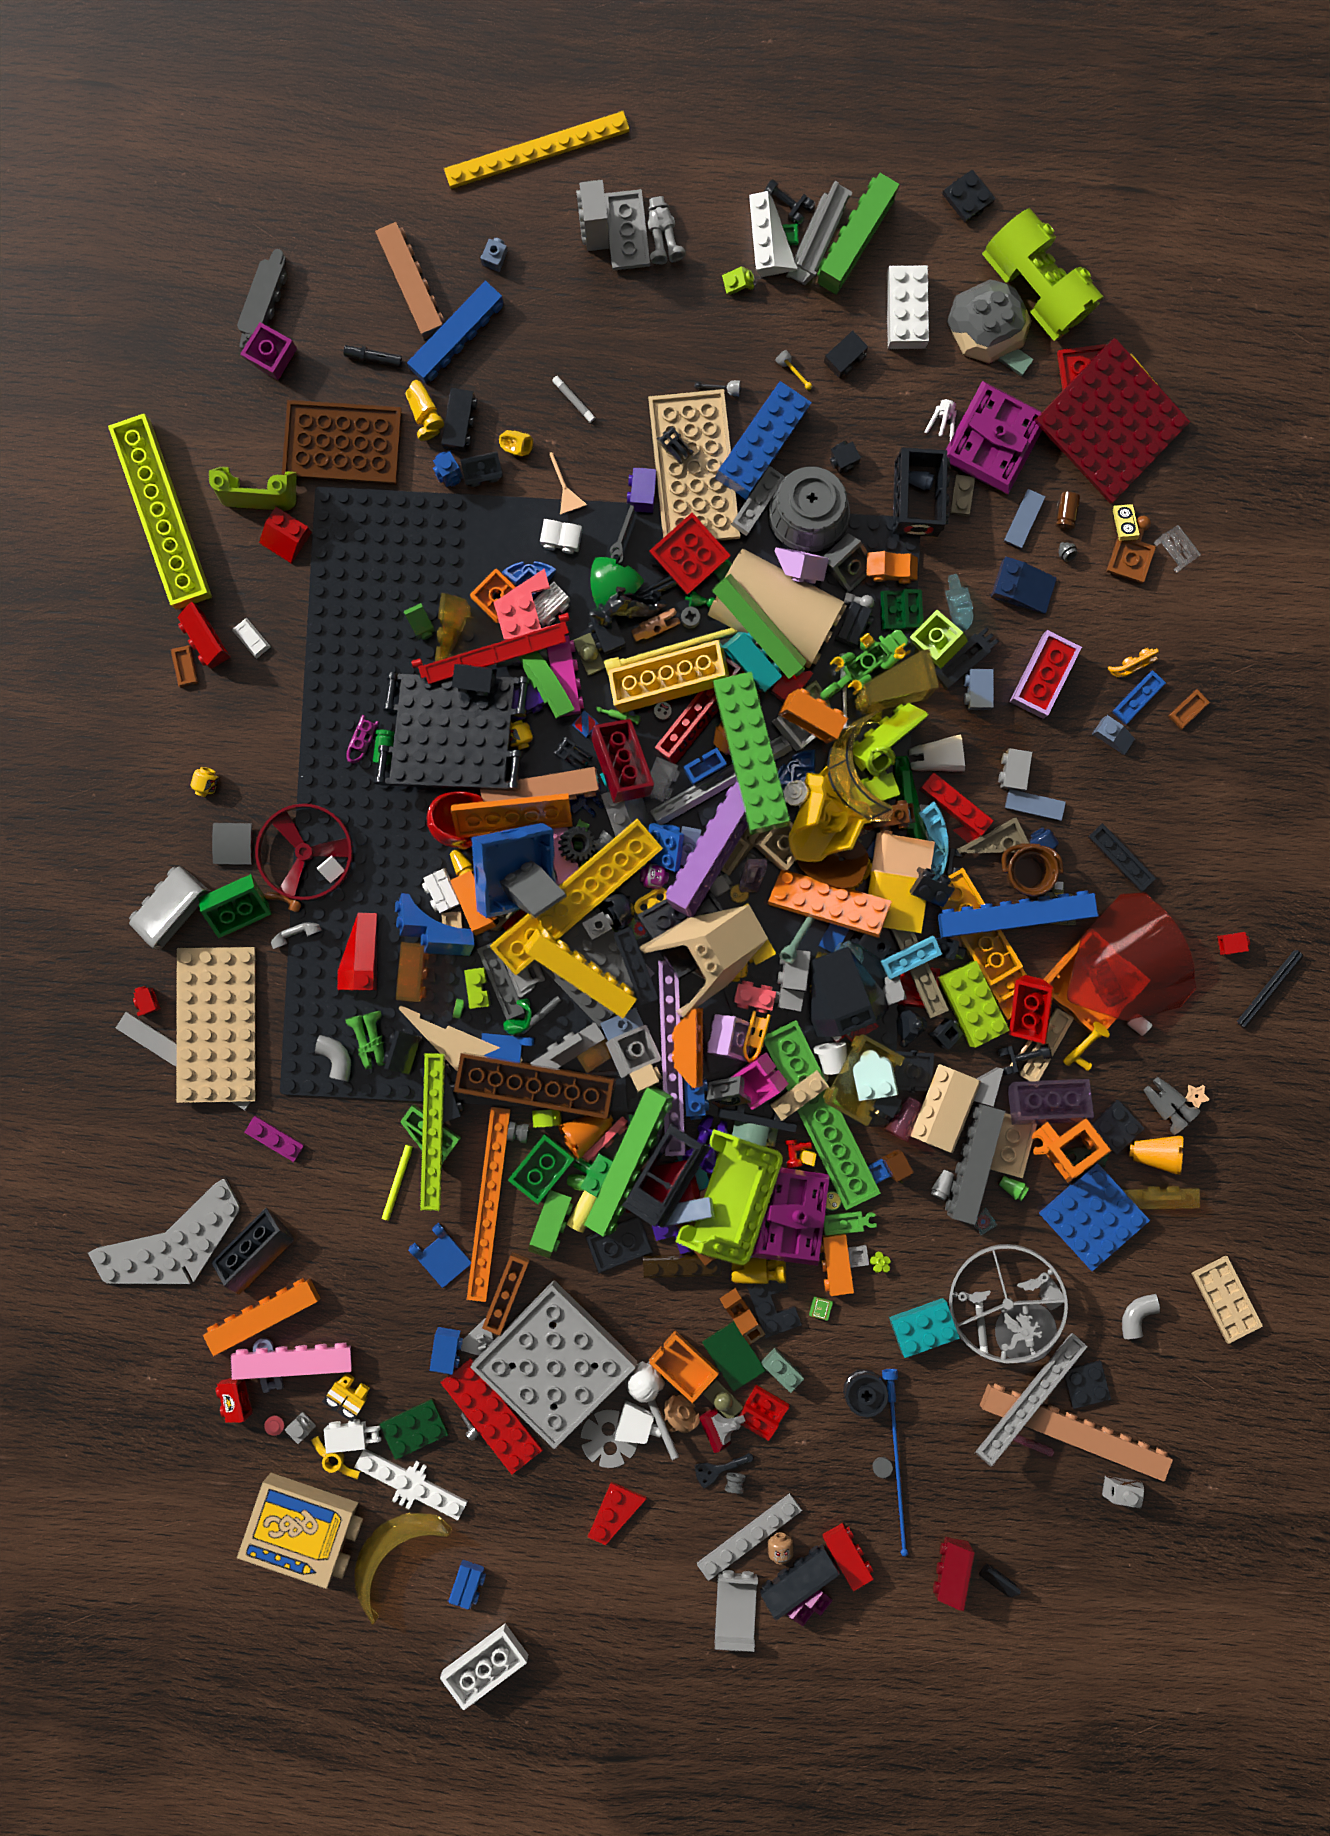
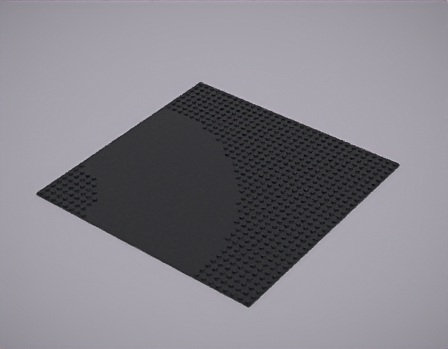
M317 487L315 489L297 804L317 805L335 814L345 824L351 835L354 856L347 878L335 891L315 900H296L301 904L300 910L298 912L290 910L289 928L302 923H317L322 931L309 936L303 931L289 937L280 1078L281 1094L424 1101V1080L420 1069L425 1066V1053H440L399 1010L400 1006L420 1013V1019L444 1029L450 1026L481 1040L482 1033L511 1036L504 1030L503 1024L507 1019L488 974V983L483 984L484 991H489L491 1006L470 1009L464 971L485 968L477 949L496 941L506 932L504 928L496 932L489 929L478 935L473 933L474 947L470 956L424 953L421 937L400 936V929L396 927L398 912H395V903L399 901L401 893L409 894L421 911L442 923V914L439 911H434L430 902L433 898L423 888L422 884L425 883L423 878L441 869H446L451 880L458 877L449 854L460 848L445 846L432 836L427 824V813L429 806L438 796L449 792H468L470 789L382 786L374 784L378 772V764L373 763L376 731L382 729L395 732L397 713L383 711L388 689L387 673L420 675L418 667L413 668L411 661L421 658L423 665H427L504 641L500 623H496L471 599L470 594L495 569L502 573L507 567L519 562H523L524 565H533V562L536 561L555 568L556 572L548 583L551 585L555 582L570 598L568 603L570 606L563 613L559 611L554 616L556 618L555 621L549 626L559 624V615L568 613L570 620L566 621L569 633L565 634V636L569 635L570 641L591 633L588 623H591L589 612L592 609H598L591 590L592 565L597 557L611 558L610 548L618 541L630 504L626 502L582 500L587 504L586 506L560 515L562 499ZM654 504L653 513L634 511L635 516L623 547L622 564H619L621 558L618 556L613 558L616 559V564L622 567L630 566L643 578L644 582L636 592L670 576L662 566H652V555L649 552L654 544L655 527H662L660 504ZM763 510L747 536L740 532V539L718 541L731 555L728 559L732 564L738 554H741V550L745 549L783 569L775 553V548L797 550L788 547L776 537L775 532L770 527L768 510ZM850 514L848 528L842 538L849 533L862 542L868 553L886 551L896 554H912L918 557L917 580L910 581V584H900L899 581L893 580L876 582L873 581L872 577L866 576L852 591L847 592L827 569L824 581L816 580L815 584L810 583L842 601L845 600L846 593L861 598L865 595L871 596L874 599V606L871 608L873 610L871 616L874 619L870 628L866 626L863 633H869L876 642H881L879 636L882 635L886 638L895 631L882 630L881 592L883 590L902 591L904 589H918L920 536L893 534V516ZM907 517L908 519H920L918 517ZM544 519L582 526L583 530L578 552L568 554L562 552L560 548H555V550L544 549L543 545L540 544ZM835 542V544H834L833 546H831V547H829V548H827V549H823L822 551H817V552H811V551H809V552H807V553H810V554H814V555H818V556H822V557H823V556H824L827 552H829L837 543ZM711 573L693 591L706 599L713 597L716 600V595L712 590L720 581L714 573ZM676 585L661 593L662 597L660 599L665 600L667 605L656 616L675 608L676 615L664 622L678 618L680 624L648 639L643 638L636 641L631 630L650 618L634 617L630 619L626 616H614L626 647L608 655H604L603 651L599 652L603 663L604 660L615 657L625 659L638 654L641 655L645 652L648 653L652 650L655 651L659 648L662 649V647H669V645H676V643H683V641H690V639H697V637L730 629L731 627L708 616L710 608L706 604L694 607L700 613V621L695 628L689 629L683 626L681 614L685 608L689 607V601L685 600V597H690L691 592L687 595L679 585ZM541 591V592L533 599V601H534L543 591ZM494 593V594H493L494 600H495V599H500V598H501V597H500V594H501V593H499V594ZM420 603L426 610L435 629V632L432 633L433 635L424 640L417 638L404 614V611ZM844 603L847 607L837 625H832L829 630L833 633L828 642L824 641L818 651L821 656L816 665L812 663L810 668L804 666L805 670L803 672L811 671L813 675L803 689L811 682L817 680L822 690H825L832 683L841 680L840 670L835 671L838 666L835 663L830 665V662L835 657H839L841 653L850 652L857 658L865 652L860 648L859 643L854 648L835 639L850 604ZM916 629L901 630L908 639V644L904 651L911 650L907 656L900 659L890 669L886 670L879 667L869 674L872 678L871 683L861 689L856 695L853 694L855 691L854 687L850 686L848 688V685L846 686L847 743L855 728L850 738L848 752L850 751L849 747L857 740L861 742L865 739L864 734L871 728L876 730L880 727L878 723L886 716L892 717L895 714L893 710L900 704H903V706L907 703L913 705L915 645L910 636ZM591 633L594 642L597 641L596 633ZM734 634L728 637L726 636L721 639L719 638L717 640H719L721 645L723 646L727 641H729L734 636ZM575 647L572 657L577 659L578 665L575 677L580 679L581 689L578 690V696L583 698L584 704L581 714L585 710L599 724L620 721L621 719L609 717L606 713L597 712V707L608 711L611 709L617 710L614 706L609 675H607L606 669L588 676ZM725 652V657L732 660ZM768 655L767 659L774 662ZM547 660L546 663L550 667V662ZM493 664L486 667L497 669L496 677H528L522 665L497 668ZM782 670L779 672L782 676L785 675ZM396 682L394 705L399 703L401 682ZM772 687L765 692L759 691L756 688L769 742L782 735L772 721L779 716L778 713L784 703L771 694ZM841 689L828 700L831 709H838L843 712V689ZM698 693L666 701L672 707V715L666 721H660L655 718L653 714L655 704L630 711L629 715L641 716L639 725H636V722H632L654 782L651 795L643 797L651 823L657 824L650 812L652 809L693 786L683 770L684 766L698 758L701 761L700 763H702V756L717 748L713 741L716 726H719L722 721L720 711L715 714L675 765L660 755L655 748ZM545 703L543 709L539 712L528 713L522 721L529 724L533 740L528 743L529 747L519 750L523 754L519 764L518 780L578 770L553 753L554 750L558 749V744H561L564 740L562 738L566 737L593 757L589 760L575 750V753L589 764L584 766L573 757L570 759L583 769L595 767L600 792H596V796L585 798L584 795H579L577 799L569 801L572 827H577L578 821L581 819L589 824L587 831L590 830L592 832L590 837L593 835L595 837L592 842L599 839L600 833L603 830L615 838L616 836L601 794L607 793V789L600 776L603 772L591 740L592 732L585 738L572 726L581 714L555 718L548 703ZM362 715L366 716L365 720L374 724L378 721L379 725L363 759L357 763H349L347 761V749ZM843 731L834 742L829 763L835 756H841L844 759ZM911 731L891 747L895 756H908L909 762ZM366 734L364 738L365 741L368 740L370 734ZM815 737L798 751H795L791 746L792 751L774 760L777 772L783 764L787 765L793 760V755L815 749V773L819 774L827 766L829 751L834 741L826 743ZM568 743L566 748L570 750L572 745ZM509 745V751L518 750V747H511ZM352 748L350 759H357L362 752ZM563 750L561 755L565 757L567 752ZM721 753L727 763L726 767L731 765V755ZM848 755V762L854 768L853 777L856 783L865 778H868L869 781L873 780L875 776L871 775L867 768L861 771ZM508 759L506 782L510 781L512 759ZM891 764L885 771L887 774L892 772L895 778V768ZM386 765L385 778H390L391 765ZM851 781L850 797L858 808L857 802L852 792V789L855 787V784L853 781ZM731 786L663 825L677 826L680 828V832L682 826L700 829L703 836L707 829L706 826L702 827L696 808L727 798L726 794ZM781 787L782 793H783V797H784V790H785V788H782V787ZM897 797L884 803H888V806L895 805ZM785 801L789 820L794 824L800 808L798 805L793 806ZM877 805L865 809L863 812H870L871 808H877ZM314 808L296 809L295 827L304 843L314 846L346 838L340 824L328 813ZM871 823L862 827L864 833L858 836L865 849L875 840L876 834L881 833L879 828H872L866 831L865 827ZM898 825L891 826V830H889L893 831L892 835L906 837L907 830L898 829ZM579 838L572 839L573 847L574 842H581ZM472 846L465 850L460 849L471 862L474 870ZM754 846L749 851V853L755 854L756 859L766 858ZM294 847L293 865H294V863H295L296 860H297V857H296V855H295V847ZM596 849L595 852L592 853L593 855L589 857L587 861L590 860L596 853H598ZM746 855L729 876L732 881L730 884L731 888L736 885H742L747 889L748 896L743 902L734 901L731 897L732 889L716 899L724 910L741 907L748 903L776 952L775 955L757 965L753 962L750 964L748 961L747 976L740 978L738 982L731 981L723 988L733 1017L750 1022L756 1007L749 1006L748 1009L737 1007V1003L733 1002L737 983L742 984V980L754 983L753 987L761 988V985L773 987L772 991L780 992V984L777 983L778 972H782L783 965L780 964V953L784 947L792 943L808 916L769 905V898L781 871L771 861L755 872L753 881H743L748 863ZM313 856L311 860L304 863L295 896L309 897L325 892L340 879L342 874L330 883L317 869L329 857ZM839 856L840 861L845 860L844 857ZM334 857L345 870L348 857ZM796 860L788 869V871L808 876L799 867ZM640 868L613 892L618 891L626 896H630L635 905L638 899L654 889L646 888L640 882ZM666 869V872L669 873L668 883L664 884L662 888L667 890L671 885H674L677 880L676 875L678 871L674 872ZM721 870L718 876L720 877L726 873ZM870 875L866 880H862L863 883L858 888H855L856 891L868 894ZM658 894L656 898L658 901H662L664 896L663 894ZM642 904L640 906V909L642 911H645L648 909V906L646 904ZM461 905L444 912L461 911L463 928L471 929ZM598 905L593 908L597 914L601 913ZM634 912V920L636 923H639L637 914ZM377 913V990H338V968L357 914ZM498 919L495 920L496 925L499 923ZM815 919L797 950L810 952L806 991L795 990L804 992L801 1011L779 1008L777 1003H774L772 1011L768 1010L767 1013L756 1011L755 1016L766 1019L768 1014L771 1015L767 1033L796 1020L822 1072L819 1055L814 1053L813 1048L835 1041L832 1037H817L811 1020V960L831 953L818 946L830 923ZM882 928L880 935L892 943L891 949L897 953L900 952L891 929ZM849 929L839 949L847 946L852 947L855 951L853 954L883 991L887 974L881 959L873 957L852 944L850 940L856 931ZM646 932L636 941L638 946L641 947L651 941V938ZM659 950L647 953L641 951L645 964L655 973L651 980L658 999L640 1006L637 995L634 993L633 995L637 1000L630 1010L633 1008L637 1009L642 1023L647 1025L662 1059L658 961H665ZM541 966L540 968L545 980L535 983V989L521 998L519 997V999L528 998L530 1000L531 1018L556 996L562 1002L522 1036L535 1038L534 1045H522V1062L529 1064L547 1053V1047L555 1042L558 1045L564 1042L563 1037L569 1033L574 1032V1034H577L595 1023ZM528 968L531 978L535 979L536 976L533 968ZM690 973L679 980L680 1008L686 1005L685 1000L695 997L705 985L703 978ZM456 999L464 1001L459 1019L453 1018ZM897 1003L888 1005L889 1010L876 1022L879 1026L878 1028L853 1042H850L846 1036L839 1041L846 1043L848 1070L828 1075V1081L826 1082L846 1123L893 1124L892 1117L886 1120L872 1112L874 1108L870 1104L873 1099L859 1101L853 1068L860 1061L861 1055L865 1051L873 1050L880 1057L888 1058L892 1062L894 1070V1054L897 1050V1006L899 1005ZM381 1011V1018L376 1022L378 1037L382 1036L381 1042H384V1054L390 1051L391 1045H389L391 1034L397 1030L423 1036L412 1074L385 1069V1065L378 1066L375 1054L371 1057L372 1068L365 1069L358 1055V1048L342 1034L344 1031L347 1036L355 1035L354 1029L346 1024L345 1019L360 1015L363 1018L365 1014ZM525 1013L513 1018H524ZM614 1013V1014H613L610 1018H608L607 1020H609V1019H611V1018H613V1017H615V1016H618V1015ZM363 1019L366 1040L370 1042L368 1030ZM600 1026L599 1029L605 1037L604 1040L558 1069L580 1073L618 1071L606 1045L608 1040L602 1027ZM319 1035L337 1040L347 1049L351 1059V1072L348 1081L329 1077L332 1068L331 1060L326 1056L315 1054ZM703 1055V1080L707 1079V1088L708 1082L730 1078L742 1068L731 1066L710 1074ZM445 1059V1064L448 1063L451 1070V1075H449L451 1083H456L457 1071ZM661 1060L652 1066L653 1068L657 1066V1068L660 1071V1074L662 1076V1079H660L661 1084L656 1087L663 1091V1073ZM630 1075L626 1076L628 1109L611 1111L636 1112L644 1092L640 1094L637 1091ZM682 1077V1086H683V1113H684V1115H686L685 1095H684V1082H683V1077ZM785 1087L779 1094L753 1110L746 1103L744 1113L772 1119L774 1109L770 1104L785 1094L787 1088ZM704 1091V1099H707L708 1091ZM459 1092L455 1093L457 1100H461L462 1104L537 1107ZM709 1102V1110H706V1115L702 1116L711 1115L719 1117V1107ZM736 1106L725 1107L722 1109L735 1111ZM797 1110L784 1119L802 1121Z

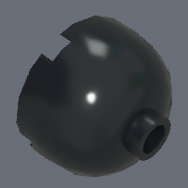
M612 892L598 904L600 911L604 915L608 914L614 924L611 927L617 931L627 927L634 918V901L630 896H626L621 892Z

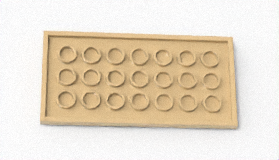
M724 389L649 396L663 538L693 512L717 541L740 539V531L731 526V523L738 514L736 493L715 479L719 468L731 452ZM670 426L681 434V438L694 451L692 455L688 454L689 457L683 460L681 465L669 452L666 453L665 449L656 440L657 437L663 436V432H667Z
M177 948V1103L256 1101V948Z

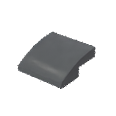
M213 823V864L253 863L252 823Z

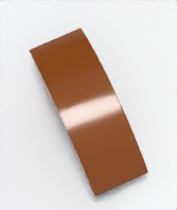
M736 1288L719 1298L749 1345L765 1335L759 1322Z

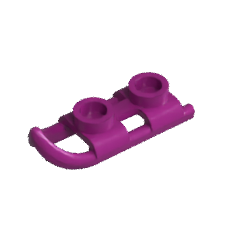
M362 715L347 749V761L349 763H357L363 759L379 725L378 721L374 724L365 720L366 716ZM366 734H370L368 740L365 741L364 738ZM352 748L362 752V754L354 760L350 759Z

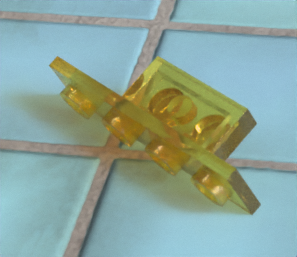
M1150 1186L1148 1189L1123 1190L1139 1209L1200 1208L1199 1188L1179 1189L1178 1186H1167V1189H1160L1157 1186Z

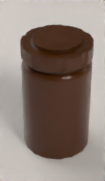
M1072 492L1061 494L1057 515L1058 521H1056L1057 527L1061 529L1075 528L1080 502L1079 494Z

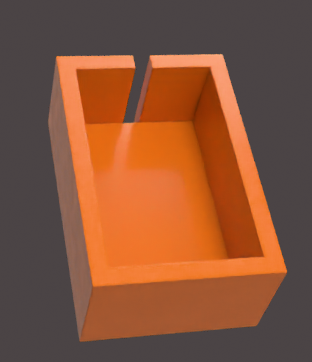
M797 689L788 695L778 715L826 743L832 742L839 737L848 720L842 711L829 708L825 701L812 698L811 694L804 689Z
M676 1330L664 1342V1348L661 1346L649 1359V1364L691 1403L719 1375L718 1369Z

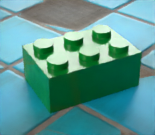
M252 874L198 898L200 911L218 938L271 915L268 900L265 899Z
M545 1133L508 1181L538 1205L573 1162L575 1156Z

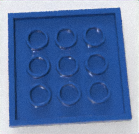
M1097 1162L1039 1212L1044 1220L1091 1271L1097 1268L1150 1221Z

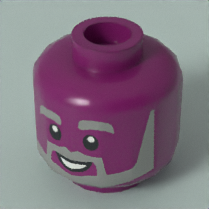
M647 863L645 867L641 868L640 882L643 883L644 887L661 889L664 884L668 883L669 873L666 872L664 867Z

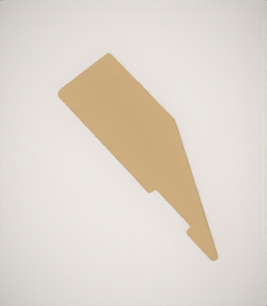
M403 1006L399 1007V1010L440 1054H445V1059L456 1071H458L461 1053L485 1055L500 1048L453 1027L447 1026L446 1029L420 1019V1013Z

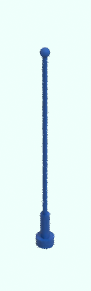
M897 1369L882 1370V1378L887 1380L888 1402L891 1405L902 1539L901 1555L906 1557L908 1550L906 1549L894 1406V1402H896L894 1380L898 1379Z

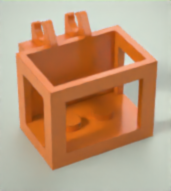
M1084 1119L1061 1137L1057 1135L1048 1122L1031 1136L1032 1139L1038 1138L1043 1143L1042 1147H1035L1033 1149L1034 1155L1046 1154L1067 1183L1111 1151L1087 1119ZM1080 1136L1083 1139V1144L1093 1154L1074 1167L1061 1149Z

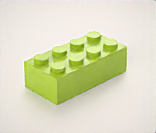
M969 961L937 977L969 1047L976 1048L1010 1031L977 961Z

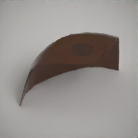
M856 840L853 849L827 855L822 861L806 862L796 860V862L813 879L831 886L849 888L861 883L869 858L867 850ZM839 856L844 857L845 860L840 861Z

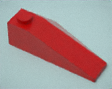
M377 913L357 914L338 968V990H377Z

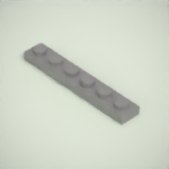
M789 1493L697 1562V1566L709 1581L800 1513L802 1509Z

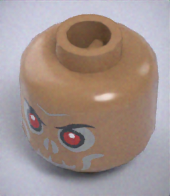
M781 1532L776 1533L768 1540V1555L776 1564H786L793 1557V1540Z

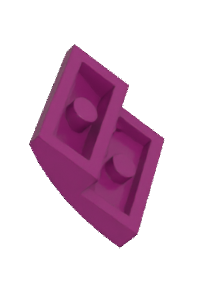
M819 1590L790 1610L787 1615L801 1626H804L814 1611L821 1616L833 1600Z

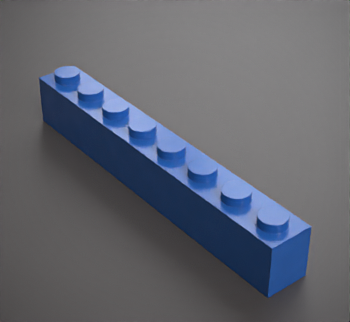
M1088 891L1076 892L1077 896L1070 897L1069 893L1057 895L1058 898L1050 899V896L1038 897V901L1032 902L1031 898L1019 900L1017 904L1005 901L1000 902V906L995 907L991 903L981 905L980 909H973V906L962 907V911L954 912V909L942 910V914L938 915L941 938L1095 918L1098 916L1095 894H1089Z

